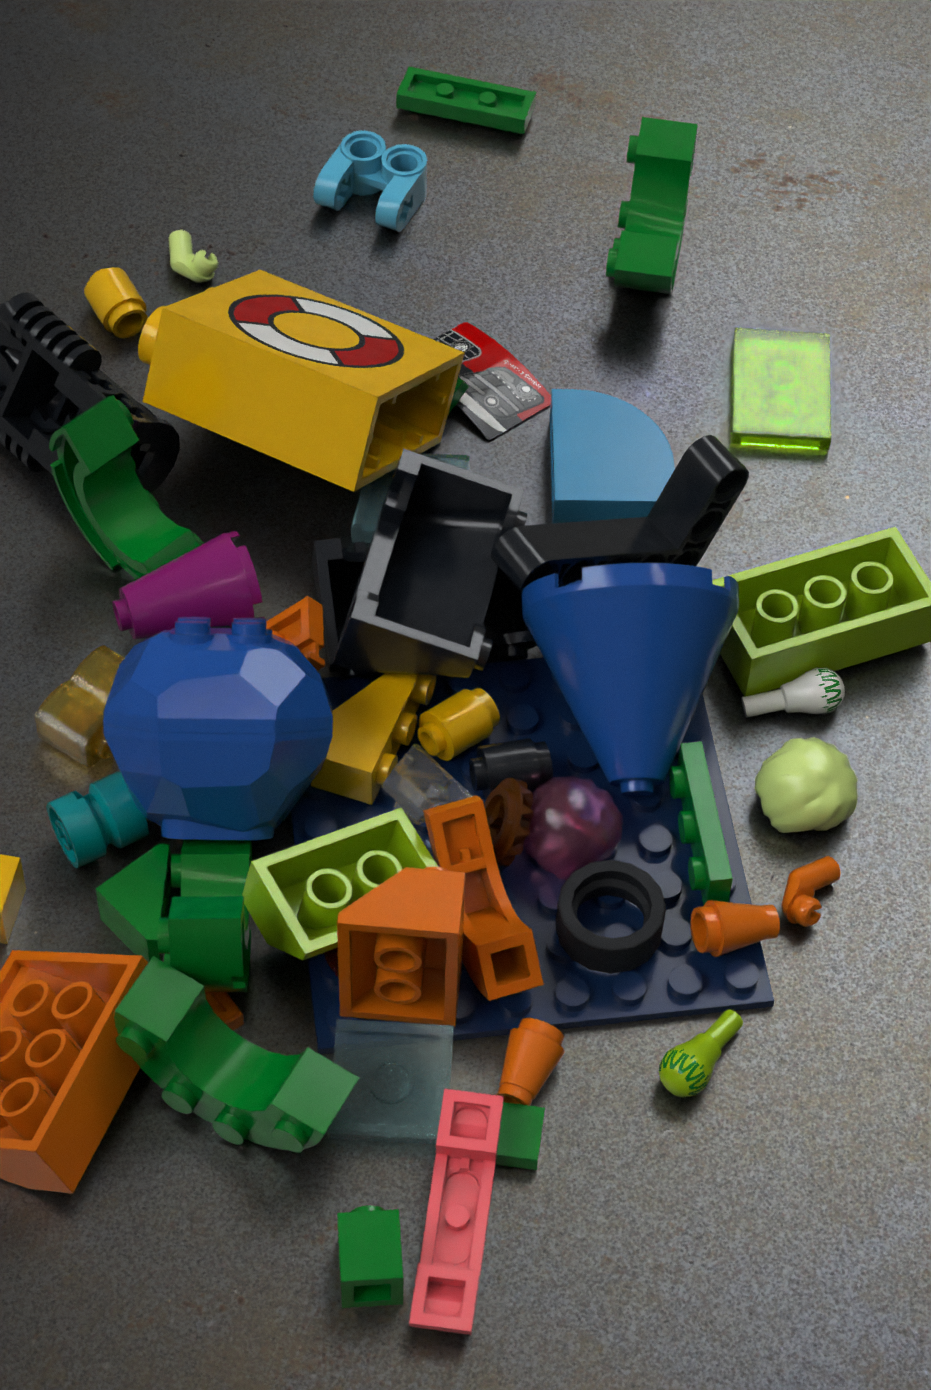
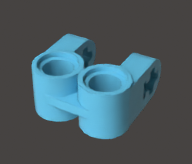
M364 130L350 133L343 138L339 147L320 171L314 187V202L338 211L346 204L352 194L361 196L372 195L382 190L375 213L376 223L400 232L405 228L427 196L426 154L422 149L408 144L395 145L386 150L385 140L374 132Z

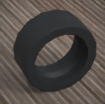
M620 861L592 862L574 871L562 885L557 904L556 930L560 945L572 960L589 970L611 974L631 971L651 958L660 946L666 911L661 888L647 872L633 864ZM609 895L624 898L636 905L643 913V927L629 936L617 938L599 936L584 928L578 921V907L593 897Z

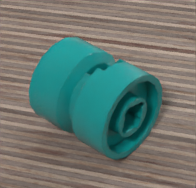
M119 771L90 783L88 794L85 796L75 790L48 802L46 806L56 838L70 863L77 869L104 857L107 852V845L109 844L121 849L147 837L149 834L146 817L136 807Z

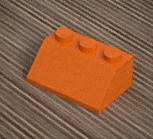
M435 866L424 869L405 867L338 913L337 938L341 1017L456 1027L462 971L465 872H454Z

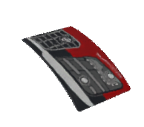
M463 322L433 339L465 352L458 377L469 388L456 405L477 426L487 440H492L551 405V395L533 374L497 341L470 323Z

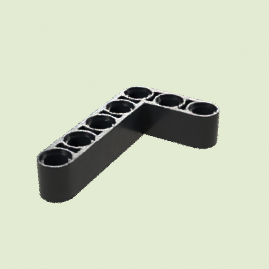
M703 436L689 446L683 454L647 517L514 527L505 532L496 541L491 551V559L521 592L531 582L554 573L558 574L559 587L582 580L583 567L622 563H669L697 566L745 487L749 478V471L715 436Z

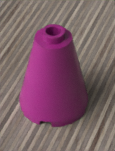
M237 531L223 533L119 589L120 599L112 601L113 612L119 630L121 632L129 630L133 639H147L164 630L175 628V621H177L178 617L211 618V626L230 625V628H232L233 618H255L253 605L263 602L256 571L246 545L235 548L234 543L240 536Z

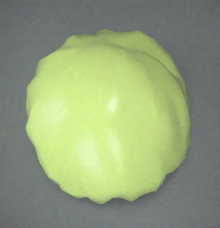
M815 737L808 739L796 738L786 741L778 751L763 762L755 778L754 789L761 798L764 815L769 817L771 825L779 832L791 833L813 829L824 831L836 827L854 813L858 798V779L849 763L847 755L840 752L835 745Z

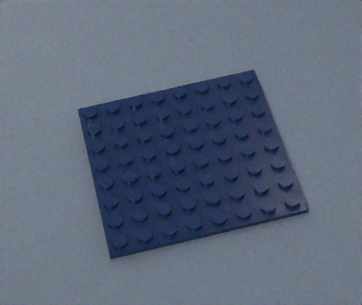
M544 657L488 662L483 671L473 668L469 678L436 676V686L429 704H420L416 712L417 726L408 746L401 744L396 754L398 756V764L392 783L389 787L381 786L373 805L312 787L310 784L290 811L295 846L402 807L433 857L423 810L476 795L483 799L484 803L486 801L482 790L474 791L469 774V759L477 758L478 746L531 738L534 743L545 741L551 756L553 781L552 784L541 786L539 792L533 793L534 801L531 810L535 816L530 821V835H527L524 840L523 851L520 855H515V859L509 867H498L505 891L514 911L520 920L533 931L544 985L488 1001L472 981L462 961L456 1027L341 1017L337 947L307 959L317 1048L320 1055L510 1035V1030L518 1028L523 1018H534L549 1023L557 1029H568L725 1012L728 1009L738 1011L773 1007L774 997L760 941L718 957L712 956L709 952L700 953L694 945L690 927L691 914L694 908L703 907L704 905L701 891H693L690 886L688 860L689 857H693L691 844H682L680 839L678 815L679 811H683L681 798L673 799L671 796L669 772L665 782L653 786L654 793L648 796L621 795L620 787L610 785ZM372 673L371 677L366 678L354 676L348 680H342L341 676L322 678L331 702L332 711L384 673ZM481 688L492 697L498 708L500 721L497 726L493 727V732L489 737L449 761L432 756L425 751L417 734L420 728L419 717L422 713L463 689L473 690ZM702 694L681 743L702 741L733 877L729 902L752 905ZM679 749L671 766H677ZM606 860L630 863L650 874L661 888L666 904L660 946L651 958L631 971L611 974L589 970L572 960L560 945L556 930L557 904L562 885L574 871L589 863ZM609 895L593 897L582 903L577 911V918L582 926L599 936L609 938L629 936L643 927V913L636 905L620 897Z

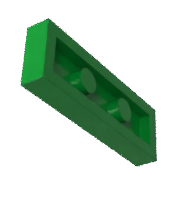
M410 66L396 93V108L521 134L525 133L536 106V92Z
M702 741L680 743L677 766H670L669 786L672 798H681L683 811H679L678 815L682 844H691L693 857H689L688 860L690 886L693 891H701L703 905L708 900L729 902L733 877Z

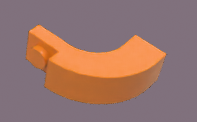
M476 795L423 810L433 859L438 867L454 872H465L462 961L478 990L490 1001L544 985L533 931L520 920L514 911L499 873L483 799Z

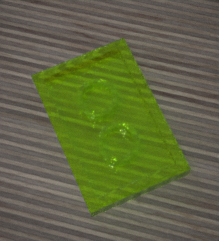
M735 327L733 337L732 444L818 450L830 449V334Z

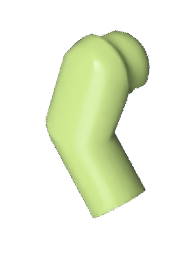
M185 230L172 232L168 238L172 270L196 283L211 280L214 277V271L218 268L216 256L211 253L206 259L205 250H200L193 254L190 233Z

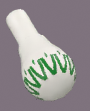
M815 668L805 672L791 682L782 684L778 690L742 697V707L746 718L785 710L787 713L828 714L835 711L841 705L845 696V687L841 677L835 671L828 668Z

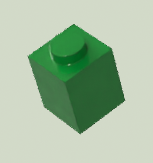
M366 1205L357 1207L351 1212L337 1213L342 1308L403 1304L404 1277L399 1209L385 1210L379 1206Z

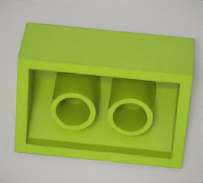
M401 807L251 861L242 896H244V904L266 943L301 960H306L338 947L337 920L340 911L405 867L424 869L432 866L438 867Z

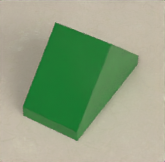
M157 844L96 888L101 921L135 955H143L148 963L153 956L163 961L164 954L158 953L157 932L158 919L168 918L172 890L170 844Z

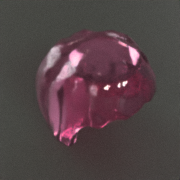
M576 776L555 777L541 785L533 793L534 801L531 810L535 816L530 821V835L526 836L523 847L526 853L536 859L546 872H552L557 878L567 880L574 871L589 863L606 859L617 848L622 837L623 815L613 802L612 796L607 791L598 788L591 779H581Z

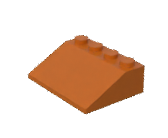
M11 951L0 970V1179L27 1189L74 1193L140 1069L135 1060L116 1043L118 1032L115 1026L114 1013L148 964L143 955Z

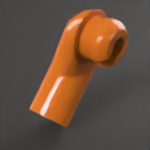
M826 856L791 871L782 901L783 913L790 923H798L801 926L809 927L819 920L821 914L814 910H819L822 906L819 900L814 898L816 890L835 883L840 879V867L835 859Z

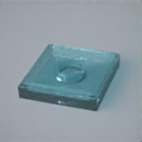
M337 1019L333 1062L358 1076L359 1080L329 1126V1139L436 1145L444 1089H450L454 1025Z

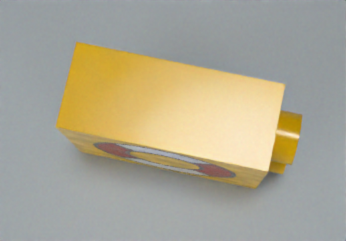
M263 270L255 271L217 287H210L199 294L168 306L157 308L147 319L138 343L140 361L150 365L142 402L353 492L395 469L403 448L421 454L441 442L465 352Z

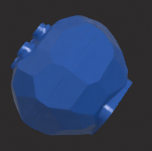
M178 617L177 621H175V628L164 630L136 644L118 667L104 708V737L136 807L148 820L161 826L162 837L186 840H264L273 838L274 830L285 820L323 766L333 731L332 706L326 686L319 672L293 643L273 635L272 630L266 629L267 619L233 618L232 628H211V618Z

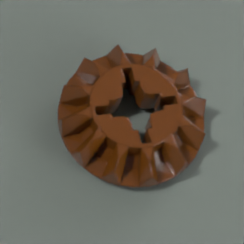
M514 778L503 780L489 794L484 803L498 867H509L514 861L515 855L522 853L524 840L527 835H530V821L535 816L531 810L534 801L533 793L528 790L526 782Z

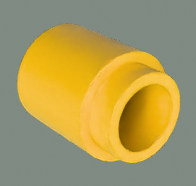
M116 267L103 268L91 276L85 286L84 295L104 328L119 338H128L139 333L148 319L146 314L147 307L126 272Z
M463 689L420 715V728L417 732L419 741L427 753L449 761L489 737L493 732V727L499 724V711L492 697L483 689Z

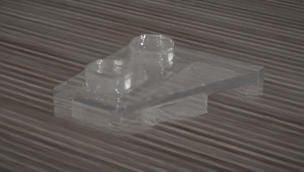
M418 744L412 745L381 786L396 800L394 808L402 807L410 822L417 825L426 822L423 810L473 796Z

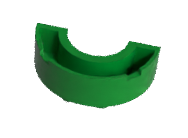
M642 117L639 136L630 135L627 163L634 164L630 201H621L618 228L625 229V231H621L620 238L614 239L613 248L609 249L606 265V277L614 278L615 287L665 294L672 293L688 204L687 196L690 176L692 175L698 124Z
M112 395L106 397L54 432L49 442V449L52 452L57 449L58 460L50 466L57 488L69 513L95 552L112 571L121 566L136 580L204 544V542L196 534L192 533L190 529L181 527L166 517L155 497L141 485L135 472V462L131 456L132 445L139 441L132 428L133 418L127 407Z
M184 839L181 854H172L171 886L172 888H181V897H172L168 918L158 919V953L164 954V962L204 985L205 992H247L252 932L249 930L250 913L244 904V896L242 894L252 861V840Z
M154 956L114 1013L115 1026L118 1032L116 1043L163 1089L161 1093L163 1100L178 1112L183 1114H191L193 1112L202 1119L212 1123L215 1132L233 1144H242L244 1140L262 1146L293 1152H302L303 1149L315 1146L321 1141L359 1080L358 1076L309 1047L301 1054L283 1055L267 1051L247 1041L230 1029L214 1013L206 999L204 985Z

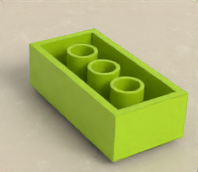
M896 526L728 575L734 578L739 585V611L720 655L744 697L780 688L782 684L791 682L805 672L815 668H828L836 671L931 642V581ZM724 577L712 580L714 585L725 588Z

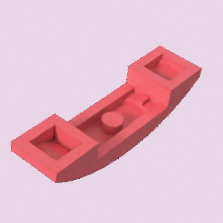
M444 1089L436 1140L434 1170L420 1263L418 1262L409 1327L467 1335L472 1333L490 1212L504 1096Z

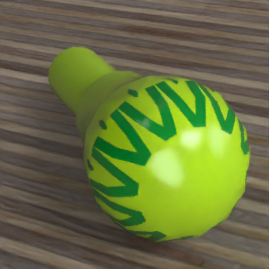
M725 1010L705 1033L697 1034L691 1040L679 1044L666 1052L659 1064V1076L664 1087L669 1092L683 1098L695 1096L705 1089L712 1077L715 1064L721 1056V1049L743 1026V1020L740 1015L733 1010Z

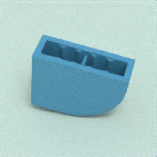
M552 389L549 421L552 523L647 517L675 470L673 453L662 430L644 412L619 398L588 390Z

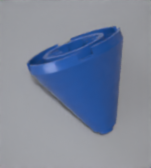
M669 563L608 564L583 567L582 580L566 586L559 587L558 574L554 573L531 582L522 591L523 619L610 785L620 787L621 795L623 796L652 795L654 793L653 786L665 782L670 766L675 759L680 743L684 738L739 611V585L731 576L724 577V588L712 583V569Z

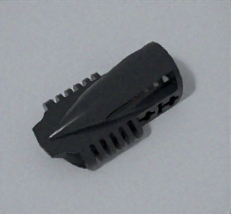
M28 292L19 293L9 301L1 303L0 443L8 451H11L19 461H22L30 471L38 472L47 469L53 475L50 465L58 460L57 449L53 452L49 449V442L54 432L106 397L114 395L116 400L121 401L132 415V428L139 439L138 442L132 445L131 456L136 465L135 472L143 488L152 494L165 481L176 463L180 450V439L175 428L168 421L156 417L148 408L137 402L100 370L102 356L99 351L89 345L82 336H79L75 330L67 326L61 318L56 316L48 307H45L33 294Z

